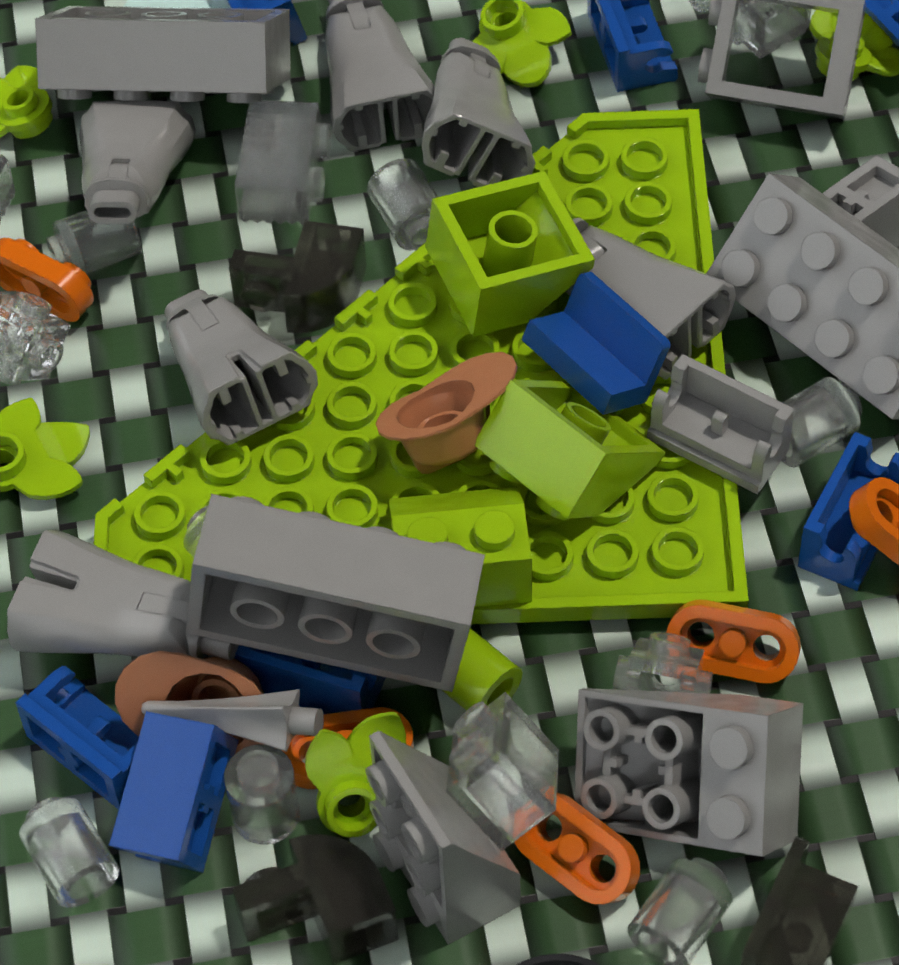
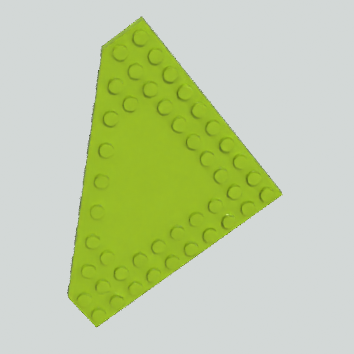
M699 109L582 113L567 126V134L549 149L542 146L533 154L535 166L532 174L541 171L546 172L572 220L581 218L589 226L592 225L612 233L659 257L703 273L708 272L714 262ZM426 242L395 267V276L376 292L368 289L335 316V325L314 343L307 339L294 350L305 358L317 371L318 386L313 392L309 406L231 445H226L216 439H210L206 432L188 447L180 444L143 474L145 482L121 502L114 498L95 514V546L135 564L165 572L191 582L192 563L211 494L229 498L244 496L253 498L269 507L296 513L305 511L317 512L327 516L332 521L364 528L378 526L392 530L389 507L390 498L517 486L525 505L532 556V602L475 607L471 624L672 618L682 605L693 600H709L748 608L749 604L737 484L658 444L656 445L666 452L661 461L598 517L571 518L568 521H563L544 512L535 502L537 495L525 485L510 482L495 473L489 466L491 458L479 449L461 461L433 473L422 474L414 466L401 441L388 440L379 435L376 421L380 413L389 405L422 389L460 363L485 353L504 352L513 356L518 366L514 380L566 381L521 340L528 323L472 337L426 249ZM564 292L535 318L564 311L570 296ZM719 332L704 347L696 348L691 344L692 355L690 358L726 375L722 332ZM657 376L645 403L618 410L614 413L647 437V431L651 425V408L654 396L658 389L668 393L671 386V376L665 380ZM500 396L490 403V414Z

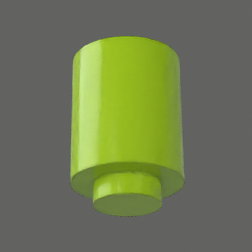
M470 628L453 691H442L478 721L484 722L498 714L511 700L520 685L523 672L520 667Z

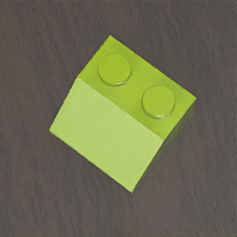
M545 171L432 199L426 249L472 337L528 323L529 320L535 318L574 285L579 274L589 272L594 267L595 259Z
M510 380L505 392L500 396L478 434L475 447L491 458L489 466L495 473L510 482L525 485L537 495L535 502L544 512L563 521H568L571 518L598 517L653 469L666 453L614 412L605 415L600 413L567 381Z
M517 486L389 499L392 531L398 535L431 543L452 542L462 546L467 551L485 554L475 607L532 602V556L525 505Z

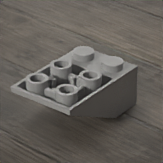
M579 689L574 801L618 833L761 857L797 841L803 703L736 694Z
M380 731L369 735L372 765L367 767L365 772L369 784L376 795V799L369 802V807L379 828V832L373 835L374 844L386 867L391 872L400 868L412 886L407 889V895L421 923L425 927L435 923L449 945L521 906L520 873L450 766Z

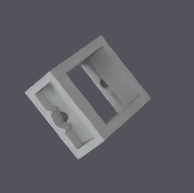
M711 0L708 25L717 26L713 49L703 48L698 71V82L707 83L705 93L710 98L845 120L866 10L865 0H756L838 13L823 97L725 81L740 0Z

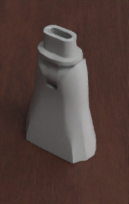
M328 0L325 39L330 78V117L332 133L338 142L353 152L379 147L381 144L386 143L383 107L387 109L395 140H402L404 142L422 138L426 118L434 97V84L414 58L395 21L384 9L382 1Z
M455 38L449 43L448 50L443 55L436 73L434 97L423 132V162L426 166L450 176L454 174L460 176L468 162V180L472 181V185L477 187L532 174L535 160L532 154V145L513 113L509 95L500 72L499 61L486 47L465 38Z
M94 101L89 110L82 116L79 135L83 166L82 190L85 208L93 222L97 224H130L136 218L147 214L157 202L169 174L190 149L196 133L192 116L185 112L179 102Z
M581 218L573 219L595 259L594 267L589 272H593L669 339L671 346L658 374L659 377L665 380L671 376L673 365L681 354L688 357L692 355L691 344L696 348L704 347L724 329L736 298L734 285L659 257L612 233L592 225L589 226ZM572 285L567 291H565L569 296L571 295L574 285Z
M198 289L173 300L166 306V328L169 333L172 349L186 379L199 422L210 439H216L226 445H231L310 405L313 392L318 386L317 371L299 353L264 332L235 304L223 297L213 294L208 295L204 290Z
M55 529L45 530L42 533L30 558L29 568L35 579L25 576L19 582L7 609L9 643L12 648L20 652L103 653L139 657L140 655L157 651L182 653L199 659L213 656L232 660L239 647L237 644L186 633L190 581L135 564L82 539Z

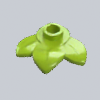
M489 0L481 10L479 21L480 34L472 42L489 49L490 53L500 63L501 74L504 73L510 82L520 87H535L540 85L551 71L552 58L549 46L566 40L572 35V31L566 17L552 7L530 8L523 0Z
M816 10L811 17L809 29L818 40L815 46L817 68L827 76L838 13ZM866 12L852 81L857 79L860 73L864 71L882 76L899 75V49L892 46L894 41Z
M18 65L4 79L0 78V138L9 132L19 139L32 138L45 131L52 122V100L45 89H38L37 68L33 66Z
M33 398L20 400L0 411V464H9L0 467V492L16 489L31 499L49 500L64 497L79 489L83 481L73 466L83 456L90 438L89 426L73 422H41V414Z
M396 712L378 713L365 718L353 729L347 739L332 730L321 729L310 743L305 758L306 774L313 785L319 790L316 797V808L319 818L325 827L332 832L344 837L355 838L369 833L376 827L377 824L369 807V802L375 800L376 795L369 784L365 769L372 765L369 735L380 731L406 744L404 725L399 714ZM349 795H361L360 799L353 805L344 806L338 803Z

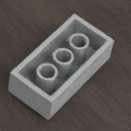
M67 6L35 18L38 89H57L59 99H88L93 97L92 92L112 90L115 100L137 101L148 99L151 92L162 91L170 92V100L176 102L205 100V94L227 93V102L255 103L262 101V95L274 93V88L291 78L289 9Z
M769 173L706 274L734 285L735 300L888 417L899 419V249L802 178Z
M211 494L192 563L186 633L452 692L471 626L485 554L467 551L462 546L452 542L431 543L400 536L396 532L384 527L373 526L364 528L332 521L327 516L317 512L305 511L296 513L269 507L249 497L236 496L229 498Z

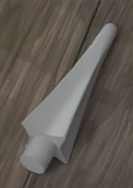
M300 689L208 700H149L144 702L141 708L144 715L148 711L213 724L225 733L286 752L295 735L316 736L323 729L324 724L322 709L299 707Z

